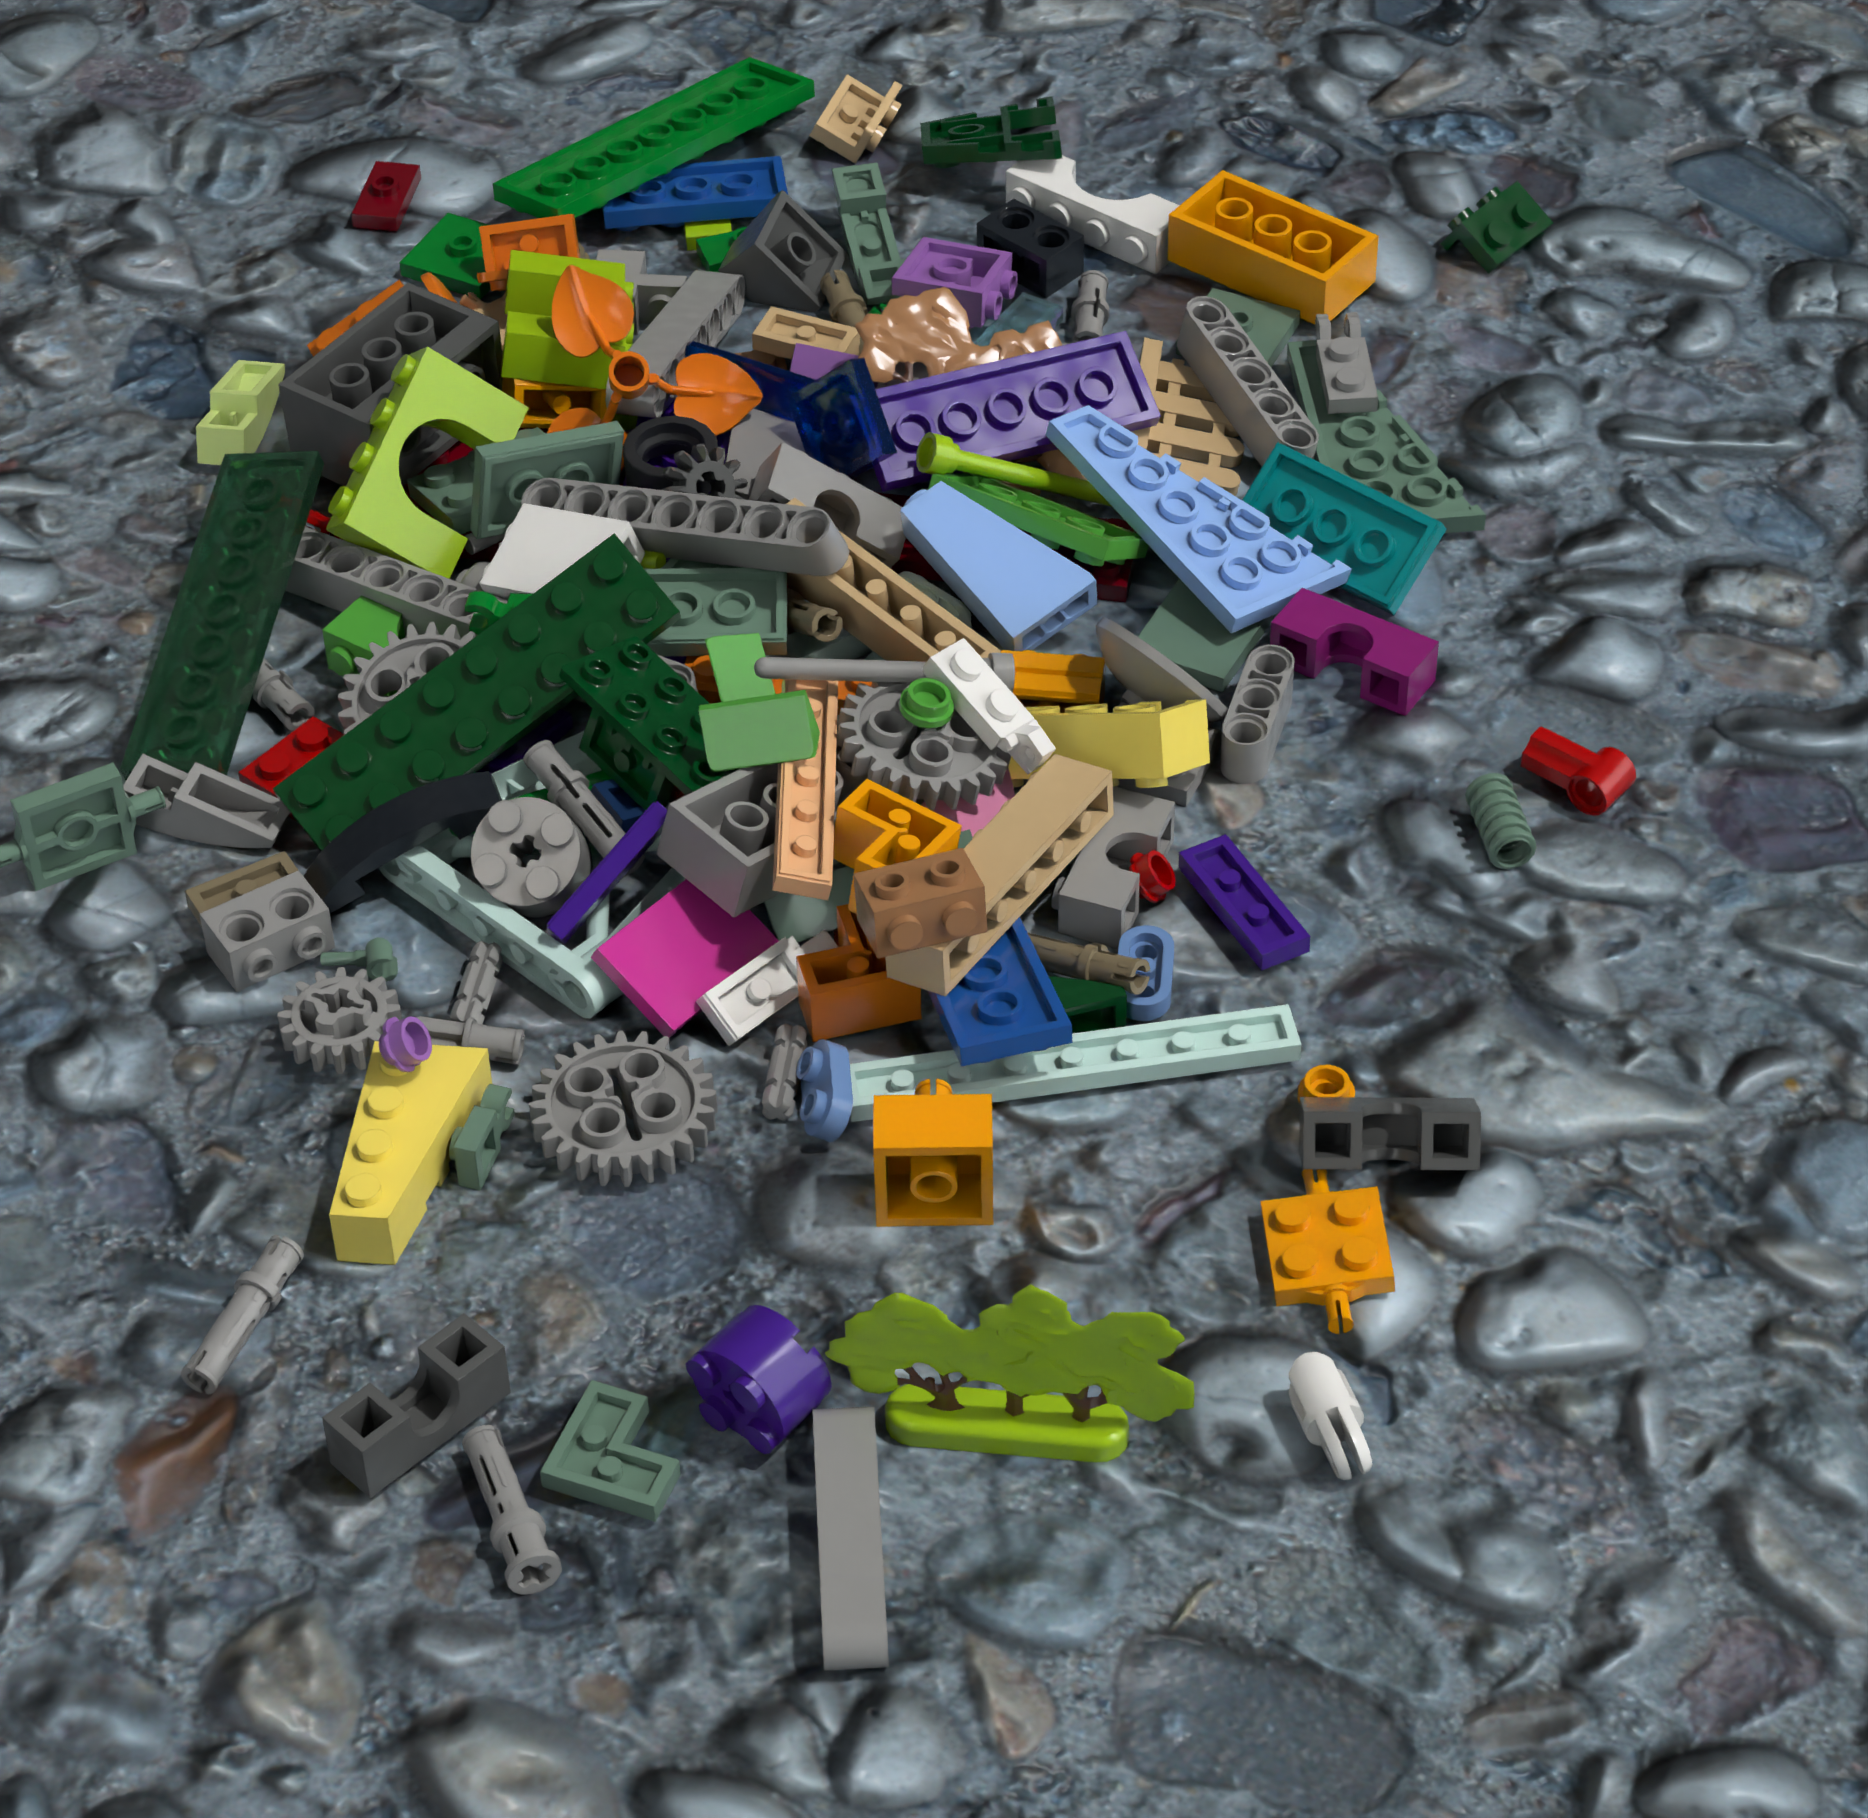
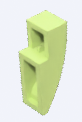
M238 360L211 389L210 411L196 426L197 463L246 467L261 443L271 420L280 393L278 384L283 381L285 375V364Z

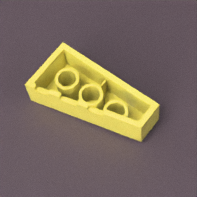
M1206 699L1186 700L1185 703L1163 710L1161 709V701L1139 702L1137 704L1114 707L1113 713H1108L1107 703L1072 706L1065 708V713H1060L1059 706L1025 707L1034 719L1037 720L1039 726L1056 748L1047 761L1054 754H1058L1111 770L1113 787L1119 785V779H1135L1136 787L1138 788L1167 786L1168 777L1210 763ZM1011 756L1008 768L1013 788L1023 786V779H1029L1046 762L1027 775Z
M374 1041L329 1213L337 1261L396 1265L427 1211L426 1201L435 1186L441 1187L450 1171L449 1162L451 1159L449 1148L455 1129L458 1126L464 1127L474 1105L480 1106L485 1089L489 1084H492L488 1048L432 1045V1051L427 1060L415 1066L412 1072H402L383 1059L379 1050V1041Z

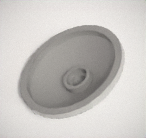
M1102 617L1096 624V638L1106 666L1114 677L1127 689L1121 698L1129 705L1139 702L1161 701V709L1163 710L1185 703L1186 700L1206 699L1208 723L1222 721L1226 717L1228 708L1215 695L1155 648L1106 617Z

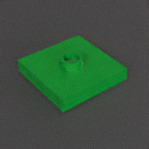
M447 213L399 262L401 276L423 282L420 276L430 272L449 291L463 295L466 294L467 296L471 292L479 299H482L490 291V283H478L477 273L486 272L479 227L487 226L488 224Z

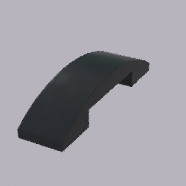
M489 771L453 776L415 788L387 801L359 818L336 836L311 863L304 874V878L329 908L331 914L366 894L361 877L448 828L453 831L459 840L475 832L482 819L489 813L491 807L497 802L502 801L494 777Z

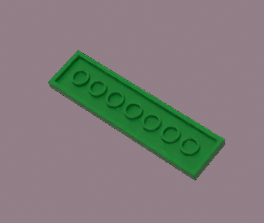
M748 57L494 182V200L508 205L518 212L527 213L537 218L574 214V218L592 209L605 206L608 201L626 192L637 190L641 184L657 176L669 174L673 168L689 160L702 157L704 152L720 144L732 142L736 136L752 128L765 125L768 120L783 112L795 110L797 105L815 97L814 80Z

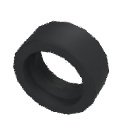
M681 416L656 417L639 424L628 433L623 444L627 486L656 490L672 486L673 482L662 475L664 468L655 467L646 462L660 455L675 454L679 451H685L691 456L692 447L698 444H704L709 454L713 448L718 447L716 435L707 425L693 418ZM697 482V493L708 494L711 491L710 483Z

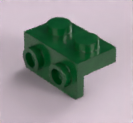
M1516 181L1502 192L1497 186L1490 190L1476 203V206L1479 208L1477 211L1473 212L1467 207L1447 225L1452 232L1441 245L1448 251L1461 241L1489 274L1544 233L1553 224V221L1522 185Z

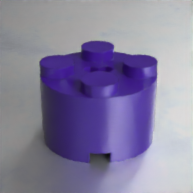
M761 1305L749 1306L743 1312L741 1311L736 1314L685 1364L687 1372L704 1400L699 1404V1411L706 1422L721 1432L731 1428L746 1438L757 1451L763 1454H770L812 1413V1409H816L832 1388L830 1373L822 1356L814 1346L806 1353L793 1339L800 1330L778 1312Z

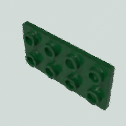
M636 636L630 637L562 666L559 677L593 708L578 748L645 810L653 802L656 803L657 801L666 808L674 786L684 795H688L739 770L711 771L707 761L699 716V706L710 703L640 638Z

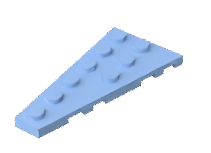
M1085 406L1049 421L1046 436L1230 633L1279 613L1301 588L1322 594L1347 583L1352 568L1339 560H1336L1331 565L1312 553L1313 544L1299 535L1291 540L1269 526L1270 517L1207 478L1203 477L1198 482L1179 470L1181 462L1166 453L1160 458L1138 445V436L1091 406Z

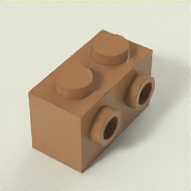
M963 848L853 874L857 920L877 959L987 932L985 886Z

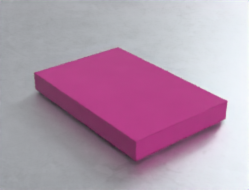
M685 879L599 946L590 958L663 1036L671 1037L702 1011L696 1003L697 999L779 940L750 909L733 917L690 881Z

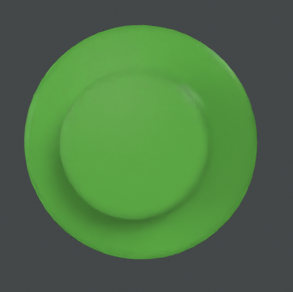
M920 678L914 680L902 692L899 710L906 720L918 727L936 728L947 724L951 720L954 703L951 699V692L945 684L931 678Z

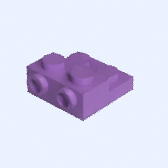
M923 237L893 275L892 295L918 296L925 290L946 287L951 290L966 310L970 324L969 328H982L987 319L997 320L999 318L1003 298L1012 299L1016 292L1018 277L1017 272L1012 271V252Z

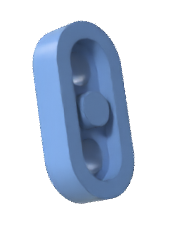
M1143 925L1133 927L1121 936L1118 954L1147 960L1150 971L1136 970V974L1150 976L1147 987L1141 994L1135 995L1125 991L1127 994L1126 1017L1137 1021H1150L1163 1016L1171 1005L1174 940L1168 932L1156 926Z
M820 1039L812 1047L805 1048L797 1064L796 1074L798 1079H801L802 1093L800 1118L804 1121V1128L808 1135L827 1142H834L845 1130L853 1106L849 1053L845 1046Z

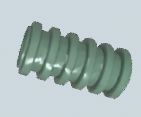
M1488 773L1473 780L1465 793L1466 802L1470 807L1476 827L1479 829L1480 837L1484 842V847L1488 852L1490 861L1494 866L1501 869H1513L1524 865L1534 856L1537 847L1511 781L1507 776L1500 773Z

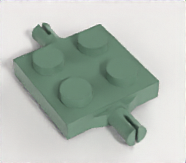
M112 762L11 799L10 802L16 824L14 840L0 845V868L22 860L26 867L28 879L35 891L137 854L133 835L137 817L166 808L163 793L159 786H156L153 789L128 797L124 791L121 774Z

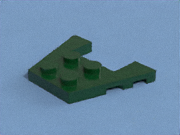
M1053 96L1036 99L1037 107L1018 109V104L1001 106V115L977 117V113L972 112L920 123L924 164H934L936 168H949L966 162L990 163L997 161L1062 159L1059 130L1013 136L1010 134L1011 129L1056 124Z

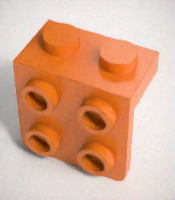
M574 214L479 227L486 272L477 273L478 283H490L491 291L506 290L511 250L580 258Z

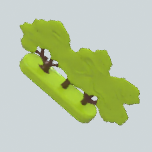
M1031 1284L1012 1296V1303L995 1304L979 1313L980 1326L975 1329H961L948 1320L947 1315L936 1306L905 1293L895 1292L877 1301L871 1310L859 1312L853 1318L845 1321V1337L830 1341L829 1350L825 1352L829 1359L848 1367L850 1382L864 1392L881 1394L893 1391L885 1403L886 1430L891 1438L900 1444L912 1447L1095 1463L1108 1462L1119 1457L1126 1450L1129 1442L1128 1416L1122 1408L1140 1419L1153 1422L1171 1416L1177 1409L1189 1410L1194 1408V1382L1158 1364V1359L1169 1357L1174 1353L1177 1346L1185 1341V1337L1178 1330L1170 1327L1169 1320L1153 1312H1111L1103 1319L1095 1320L1085 1326L1079 1325L1072 1321L1065 1301ZM918 1362L928 1364L939 1373L942 1383L935 1384V1379L932 1377L923 1380L912 1365ZM903 1369L909 1374V1379L897 1377L895 1370ZM960 1372L963 1375L956 1382H951L948 1374ZM970 1381H985L999 1384L1005 1390L960 1386ZM1097 1385L1101 1388L1099 1396L1087 1397L1089 1386ZM1056 1392V1393H1063V1395H1053V1394H1046V1393Z

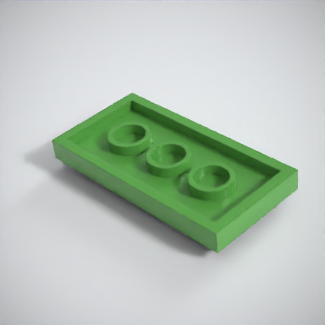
M971 473L932 474L928 489L942 481L1013 526L1031 533V537L1047 547L1059 549L1060 545L1076 550L1074 558L1081 562L1094 566H1103L1105 561L1124 565L1126 559L1145 558L1149 545L1137 533L992 478Z

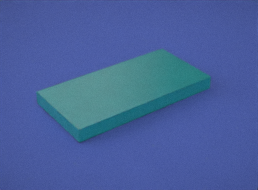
M1279 442L1273 448L1242 499L1245 503L1270 517L1269 526L1291 540L1299 535L1313 544L1312 553L1331 565L1336 560H1339L1352 568L1347 583L1338 587L1392 615L1396 614L1447 530L1442 522Z

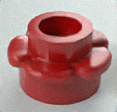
M1152 850L1145 855L1139 852L1132 855L1130 858L1132 865H1130L1128 871L1140 874L1139 898H1145L1152 903L1163 900L1166 897V892L1172 890L1176 884L1175 874L1169 861L1156 850Z

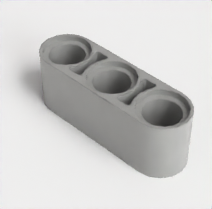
M1263 645L1255 648L1248 655L1222 726L1220 770L1230 781L1239 784H1250L1261 780L1268 772L1292 705L1295 658L1284 647Z

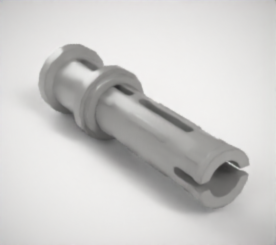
M492 1425L475 1427L464 1436L462 1445L464 1452L468 1455L480 1486V1491L493 1520L489 1533L490 1541L493 1548L498 1553L503 1554L507 1564L505 1571L507 1585L513 1592L521 1595L541 1592L552 1586L562 1572L560 1559L554 1551L549 1550L544 1539L546 1525L543 1517L527 1505L517 1475L502 1442L500 1430H495ZM541 1564H542V1566H543V1569H542V1570H540L539 1567H538V1566H540Z

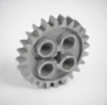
M430 622L425 634L418 635L413 624H409L407 627V637L401 640L392 631L387 632L389 645L385 648L371 642L369 647L373 657L370 660L355 657L354 662L360 674H345L343 679L348 691L338 694V699L343 708L338 713V717L345 729L343 731L344 734L475 638V633L470 631L460 639L456 625L451 624L443 635H439L435 622ZM398 690V692L392 696L383 697L386 693L390 691Z
M872 682L871 687L859 683L856 694H848L846 696L844 708H841L838 718L836 745L842 747L841 761L853 762L850 773L853 777L868 775L869 780L897 794L905 795V798L916 802L917 799H924L928 809L933 811L937 800H943L952 810L957 808L959 797L974 805L976 804L978 793L990 796L994 783L1002 784L1005 771L1008 770L1011 755L999 747L990 750L955 709L951 720L947 724L936 728H921L903 717L899 710L900 696L911 683Z
M618 1031L615 1042L607 1044L604 1038L597 1034L594 1036L595 1047L587 1049L584 1045L575 1042L573 1043V1058L557 1053L554 1056L556 1070L550 1068L541 1069L542 1084L532 1086L533 1102L529 1103L535 1142H542L543 1156L545 1158L557 1156L558 1170L561 1172L576 1164L577 1180L582 1181L592 1172L599 1173L600 1186H605L610 1181L612 1175H620L624 1187H629L633 1174L641 1173L648 1183L654 1182V1169L660 1167L665 1172L673 1175L676 1173V1158L692 1163L694 1161L693 1146L706 1148L708 1145L707 1131H714L716 1128L715 1113L718 1112L712 1073H704L702 1058L689 1060V1050L686 1045L678 1047L671 1052L669 1037L664 1036L652 1045L648 1044L646 1031H642L635 1042H627L625 1033ZM609 1075L616 1076L619 1082L627 1116L633 1119L634 1133L638 1141H634L630 1137L626 1127L622 1103L618 1096H614L613 1081Z

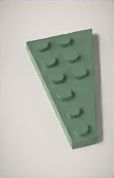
M1317 340L1287 343V360L1299 406L1319 434L1314 460L1442 522L1447 528L1445 533L1485 530L1486 514L1477 504L1471 506L1463 497L1464 488L1455 478L1448 479L1437 466L1438 458L1401 415L1394 416L1387 408V398L1379 389H1377L1378 406L1375 412L1328 414L1316 359Z

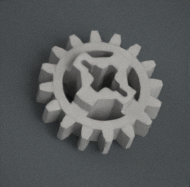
M338 967L335 977L327 978L321 971L316 972V983L312 985L298 981L295 984L297 996L284 995L282 998L284 1011L278 1012L277 1015L284 1050L293 1051L297 1064H302L312 1059L315 1072H320L327 1064H334L336 1073L343 1074L346 1064L353 1062L360 1070L366 1069L365 1058L371 1055L374 1041H379L381 1034H383L382 1027L385 1021L391 1017H396L398 1020L402 1019L396 990H387L386 980L382 976L369 982L367 970L360 969L354 977H349L346 975L344 967Z

